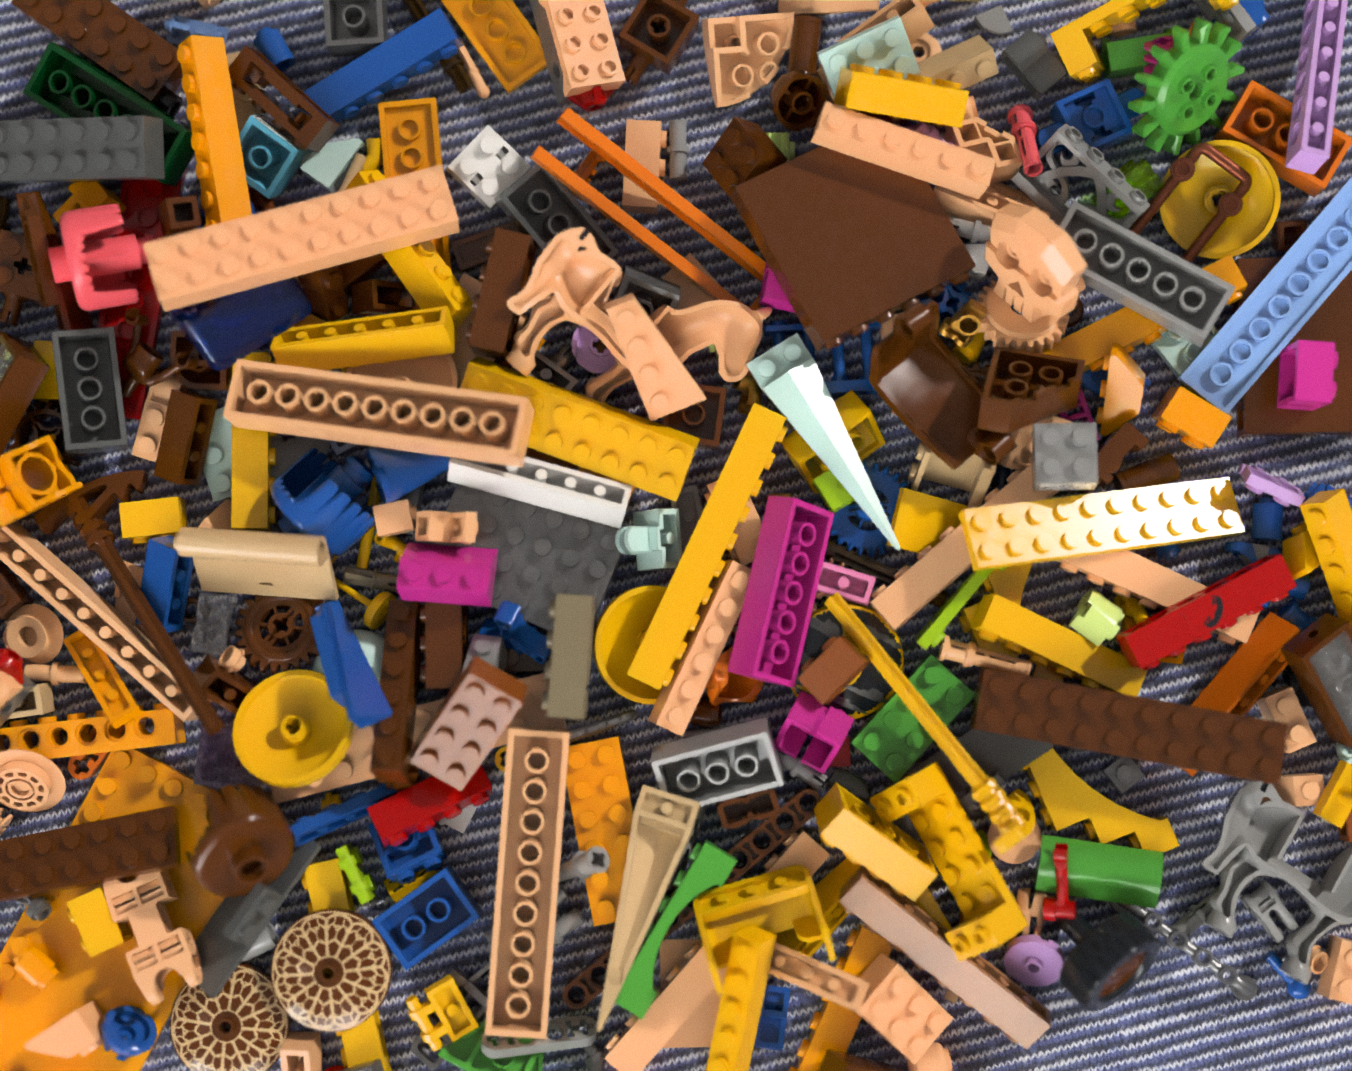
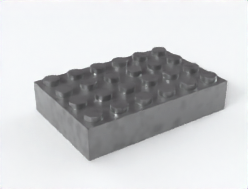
M457 484L446 512H477L478 533L475 537V543L470 545L432 544L498 549L491 607L498 609L502 601L515 603L521 606L520 613L523 614V620L547 630H554V619L549 618L550 600H556V593L594 596L596 598V620L622 557V553L618 551L615 543L617 529L598 522Z

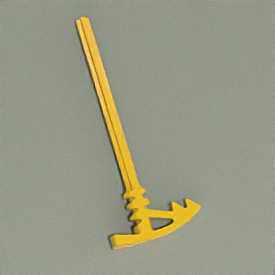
M836 592L833 596L829 597L824 604L972 787L971 796L980 802V807L984 812H988L992 822L998 825L1002 835L992 843L998 852L1002 855L1026 838L1033 831L1036 823L1030 797L1019 788L1007 797L1006 792L998 787L997 781L983 773L841 595Z

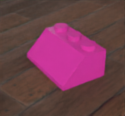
M409 542L400 558L396 584L401 600L491 607L498 549Z

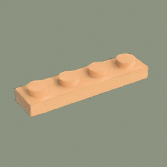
M775 942L769 974L857 1013L859 1012L870 983Z

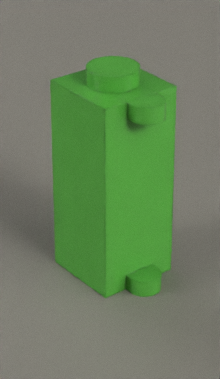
M1171 27L1164 28L1161 34L1109 42L1108 38H1102L1100 55L1106 67V70L1103 71L1105 79L1131 76L1138 72H1144V66L1149 64L1144 61V55L1150 52L1144 49V43L1159 37L1172 36Z

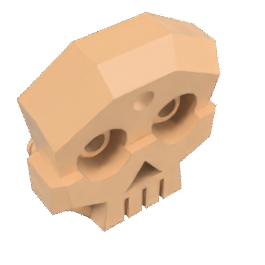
M1008 203L998 210L990 227L991 239L986 242L984 253L985 260L998 277L993 292L1000 298H1005V302L1010 306L1014 305L1013 308L1018 313L1022 312V316L1030 323L1049 315L1061 318L1075 308L1079 292L1086 288L1085 281L1081 276L1087 264L1068 233L1037 208Z

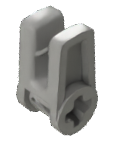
M1263 880L1259 883L1260 887L1248 896L1244 894L1240 897V900L1260 923L1269 937L1276 943H1279L1284 937L1280 932V928L1275 925L1269 916L1271 910L1277 916L1276 919L1280 920L1287 929L1294 931L1299 925L1284 906L1275 889L1266 880Z

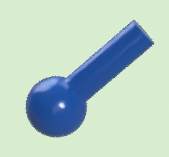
M1273 950L1269 951L1264 956V959L1287 983L1286 989L1289 995L1295 999L1308 997L1311 992L1310 982L1308 985H1304L1281 972L1279 969L1283 961Z

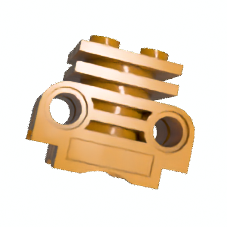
M54 434L42 437L0 456V529L43 509L83 487L81 481L76 482L69 467L63 465L62 460L64 458L54 442L57 439Z

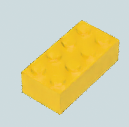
M850 63L849 69L840 67L834 99L835 104L849 109L962 128L969 91L960 89L961 83L936 78L935 84H933V78L907 73V78L905 79L903 78L904 73L879 68L878 74L874 73L875 68Z
M835 783L814 807L816 824L819 827L822 841L832 848L837 846L844 851L843 854L852 863H861L876 880L880 881L883 879L888 882L891 889L901 897L906 895L915 902L938 876L932 858L922 843L892 822L883 825L876 810L838 783Z

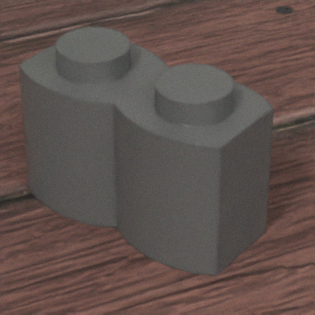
M1029 29L1004 49L1000 58L1006 67L1019 79L1030 95L1038 100L1061 81L1067 74L1062 58L1058 54L1053 55L1047 49V41L1044 36L1039 32L1035 33Z

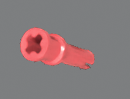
M1018 104L1008 111L1007 120L1012 126L1011 135L1018 142L1024 173L1029 177H1036L1043 171V164L1040 160L1035 140L1037 126L1032 121L1033 111L1031 107L1026 104Z

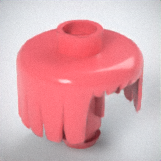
M116 203L64 212L60 217V229L64 245L48 248L55 283L72 281L77 303L84 311L129 305L140 300L136 289L137 285L125 281L127 280L125 272L129 271L128 275L131 278L133 276L132 271L140 270L143 264H148L143 244L154 241L153 235L144 233L145 237L136 238L135 234L110 237L123 233L122 224L124 220L119 213L121 209Z

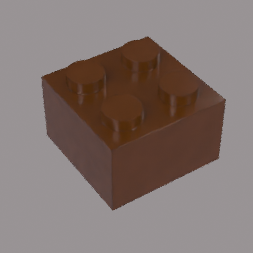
M734 117L702 164L726 194L731 197L736 186L786 163L788 159L757 123Z
M699 385L707 399L663 416L662 425L700 438L697 448L718 451L727 388Z

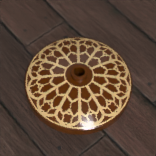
M341 908L320 909L294 922L279 939L271 961V982L276 998L282 1008L291 1018L303 1026L324 1032L344 1031L366 1021L384 1002L393 977V959L390 947L373 923L359 913ZM326 967H329L333 970V977H330L329 974L325 973L324 969Z
M243 962L239 964L216 998L210 997L198 985L192 988L186 983L174 1001L170 1016V1034L174 1049L180 1060L190 1071H268L280 1059L279 1049L286 1038H288L292 1027V1018L285 1012L276 998L271 975L261 968ZM228 1022L231 1025V1030L225 1028L223 1023Z

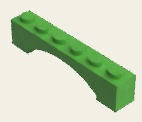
M706 839L702 845L696 843L688 859L692 860L687 871L681 869L673 882L676 889L672 896L665 895L657 910L661 914L655 923H651L644 938L645 940L615 1001L616 1004L643 1019L658 994V987L653 985V971L659 947L669 926L680 911L698 894L716 884L722 887L737 862L736 857Z

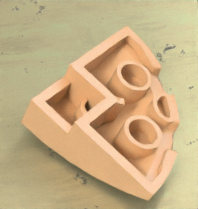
M794 12L701 19L708 77L716 108L737 104L750 98L752 93L761 86L767 85L780 69L779 64L785 51L790 48Z

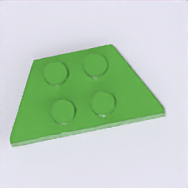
M486 1019L479 1024L478 1028L444 1047L438 1054L439 1057L463 1071H543L544 1052L504 1058H489L484 1055L481 1050V1040L486 1028ZM508 1036V1045H511V1037ZM525 1037L516 1038L522 1044H528L533 1040V1038ZM491 1039L493 1046L499 1045L496 1039Z

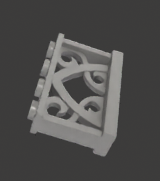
M1068 124L1060 127L1039 150L1040 160L1046 155L1051 169L1042 172L1036 177H1029L1022 168L1011 179L1039 208L1047 210L1050 213V218L1058 226L1071 207L1066 202L1070 190L1066 176H1082L1094 179L1097 192V207L1085 203L1081 205L1126 229L1150 207L1146 195L1141 190L1133 188L1119 169L1112 168L1104 160V155L1100 150L1090 147L1083 140L1081 132ZM1063 144L1073 153L1072 158H1067L1063 151L1060 155L1062 166H1058L1054 159V149L1057 145ZM1056 178H1058L1062 186V193L1060 194L1052 188L1053 185L1059 186ZM1116 199H1120L1129 207V213L1124 218H1115L1108 214V210L1117 212L1122 209L1116 206Z

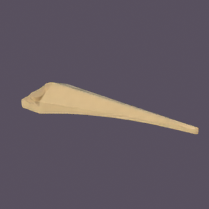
M642 785L633 813L615 930L597 1023L598 1032L602 1031L688 845L701 806L700 802L646 785Z

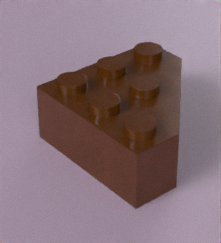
M995 346L981 398L977 428L991 432L1010 433L1077 407L1085 361Z

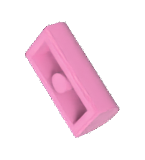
M823 561L817 591L832 596L838 592L845 600L868 606L876 577Z

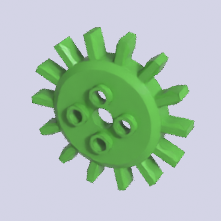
M1197 17L1194 20L1190 38L1188 30L1175 25L1171 28L1172 48L1168 51L1155 45L1150 48L1151 54L1158 63L1151 74L1138 72L1134 77L1135 80L1146 86L1145 96L1128 102L1129 109L1139 114L1146 113L1131 127L1133 133L1143 138L1147 137L1143 145L1158 153L1163 146V150L1173 155H1179L1183 136H1185L1186 142L1196 145L1201 143L1200 127L1203 124L1208 123L1217 128L1222 125V121L1215 113L1222 100L1236 102L1238 97L1231 90L1226 89L1228 79L1244 73L1245 67L1233 61L1228 63V60L1243 47L1241 42L1231 37L1226 39L1231 30L1230 27L1215 21L1211 28V22Z

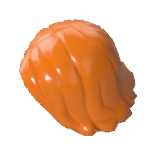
M733 646L720 655L705 687L710 698L709 702L713 706L733 702L753 703L763 688V681L727 671Z

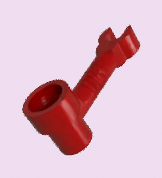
M1055 843L1053 859L1056 875V897L1044 896V921H1057L1058 918H1076V901H1069L1068 844Z

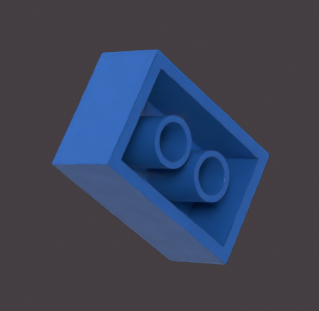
M449 864L371 922L407 971L480 918L484 912Z

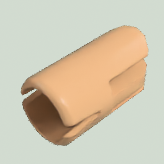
M1031 888L1018 889L1016 903L1029 924L1023 929L1022 935H1030L1032 917H1037L1034 934L1041 936L1044 921L1043 900L1044 896H1047L1045 892L1036 891L1031 905ZM1017 934L1011 937L1010 941L1017 938Z

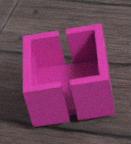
M1297 340L1280 352L1277 408L1313 411L1321 406L1332 403V399L1335 398L1337 392V384L1333 381V374L1337 368L1339 358L1338 352L1335 351V342Z
M801 690L775 739L776 748L795 759L807 735L813 736L801 762L825 774L842 746L855 719L840 709H835L832 706L829 709L824 707L813 695Z

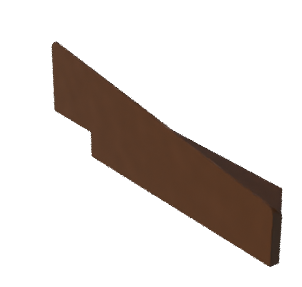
M33 191L15 194L41 308L54 306L59 331L92 329L93 323L88 311L82 310L77 303L72 281L55 283L48 248L61 246L41 193Z

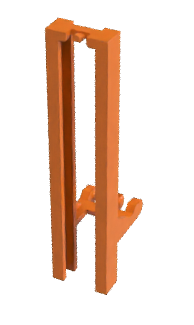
M569 107L562 112L556 123L590 148L589 154L579 164L578 169L573 172L541 146H538L530 156L531 160L564 184L576 199L591 205L711 299L742 303L588 184L590 182L588 176L593 177L596 174L595 166L598 162L603 163L606 161L762 283L766 265L764 260ZM760 293L749 306L753 311L760 308V305H758Z

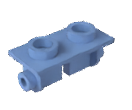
M174 14L172 19H166L164 25L165 30L169 31L166 41L174 45H179L190 35L222 37L226 44L230 30L229 28Z

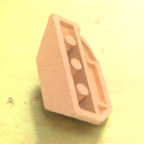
M999 182L989 184V187L979 199L935 185L933 190L948 218L951 215L971 222L980 220L982 221L981 224L991 226L996 212L1008 203L1034 207L1048 218L1050 217V213L1047 210L1039 208L1024 192Z

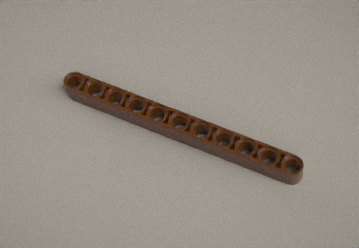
M808 787L799 789L779 806L780 811L777 814L761 820L725 850L731 855L736 851H741L746 854L747 860L744 865L733 867L723 886L734 883L815 815L814 807L821 801L819 794ZM805 794H811L815 798V804L809 810H804L799 806V800ZM782 813H788L792 816V824L785 829L779 828L776 825V819ZM759 832L769 835L770 840L765 847L760 848L753 843L754 836ZM714 885V886H712V887H710V888H708V889H706V890H704V891H707V890H710V889H714V888H717V887H720V886ZM687 904L680 911L677 920L669 926L662 942L695 915L693 904ZM656 912L652 921L653 923L657 921L658 917L661 914L660 912ZM612 945L566 983L563 1000L567 1006L573 1009H580L604 991L605 980H596L592 975V970L600 966L606 970L608 969ZM573 986L582 987L585 991L584 998L579 1000L573 999L569 994V989Z

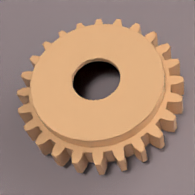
M995 280L991 281L990 287H983L982 294H978L977 302L986 307L988 311L981 321L979 332H985L984 340H991L994 348L999 346L1042 353L1044 347L1052 349L1053 343H1059L1061 336L1065 335L1069 320L1068 314L1061 318L1049 315L1030 323L1022 315L1015 313L1011 306L1005 302V298L1002 299L993 292L997 283Z

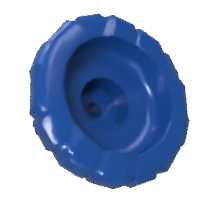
M120 1005L109 1010L101 1025V1035L105 1041V1050L108 1052L112 1049L115 1053L119 1054L116 1059L121 1061L148 1051L154 1045L158 1034L153 1018L140 1008L134 1006Z

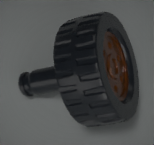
M1077 911L1075 919L1058 918L1055 921L1058 927L1077 945L1063 964L1060 972L1061 984L1077 1002L1090 1012L1105 1009L1128 993L1148 972L1160 951L1159 940L1141 921L1130 913L1117 914L1101 923L1095 929Z

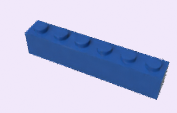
M438 8L303 92L336 122L342 119H350L360 112L359 109L365 105L375 104L382 100L384 94L391 89H399L409 82V78L416 74H424L431 70L434 66L433 64L442 58H451L457 54L458 48L462 47L463 43L447 15L441 8ZM297 108L298 112L301 111L305 114L310 115L307 111Z

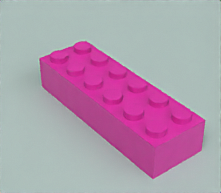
M768 496L728 672L770 684L795 687L835 513L794 497Z

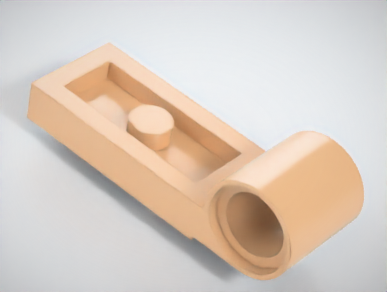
M171 376L149 388L131 455L156 463L171 389L187 391V387L179 382L177 377Z

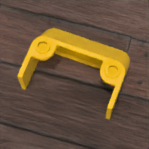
M792 865L710 889L698 894L693 901L707 963L717 994L724 993L718 969L725 968L728 965L733 935L749 925L773 934L794 928L797 937L804 942L823 939L830 961L836 960L824 914L810 872L805 866Z

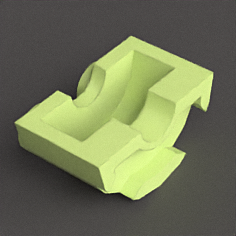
M1093 588L1091 592L1088 590L1081 597L1077 606L1078 610L1073 615L1069 626L1099 647L1105 639L1111 641L1120 630L1118 624L1126 613Z

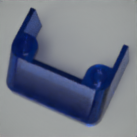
M296 277L227 295L210 307H207L204 302H200L168 312L176 326L206 363L214 370H224L235 364L237 359L246 357L274 337L306 318L312 310V304Z

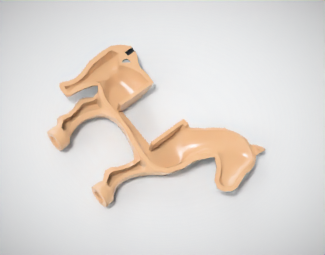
M583 227L571 228L558 233L548 241L536 261L525 288L507 300L509 309L518 315L524 313L533 305L534 307L526 326L514 335L515 347L505 358L516 370L525 376H529L536 366L534 355L540 340L548 330L559 322L566 320L587 327L604 343L617 361L612 368L598 377L589 379L584 386L585 396L604 403L608 395L615 388L634 379L609 316L593 304L622 268L600 252L594 237L588 229ZM580 246H584V247L587 248V249L577 250ZM554 292L550 299L538 302L542 298ZM714 300L681 310H675L667 305H663L656 309L649 317L682 363L692 353L714 344L718 352L719 374L724 381L736 382L742 380L747 375L749 369L746 364L753 360L761 341L762 321L771 314L772 308L763 307L753 311L747 305L740 302Z

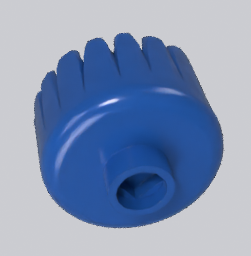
M311 448L279 477L274 479L271 484L272 498L284 514L278 521V525L284 533L324 536L329 555L339 556L344 554L376 524L372 509L373 505H367L363 509L368 502V498L364 494L356 498L365 490L363 484L366 482L371 483L374 474L355 455L347 457L346 460L348 462L345 465H337L333 460H330L321 466L327 458L326 454L318 453L317 448Z

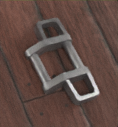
M491 961L471 977L454 965H451L445 971V976L451 974L455 983L464 988L480 1003L472 1012L477 1024L487 1014L488 994L475 980L490 969ZM426 996L420 1003L427 1001L428 997ZM432 1012L427 1015L432 1025L440 1022L439 1017ZM448 1033L441 1036L448 1045L452 1043ZM419 1034L411 1045V1051L430 1070H435L444 1059L439 1057L437 1060H432L419 1047V1043L422 1040Z

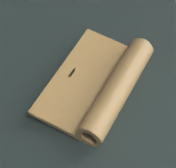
M181 527L179 532L174 535V549L177 550L181 557H192L202 591L338 601L339 594L324 536Z

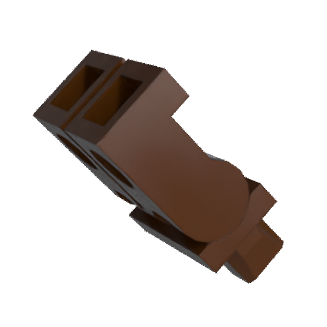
M1128 421L1122 423L1116 430L1108 434L1097 447V488L1110 483L1114 478L1111 474L1119 470L1122 459L1127 453L1132 454L1140 451L1149 442ZM1078 490L1082 495L1093 492V490Z

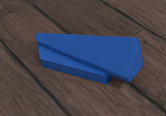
M329 600L315 606L316 613L311 615L310 622L330 697L342 707L346 706L349 720L361 729L390 717L392 710L339 600Z

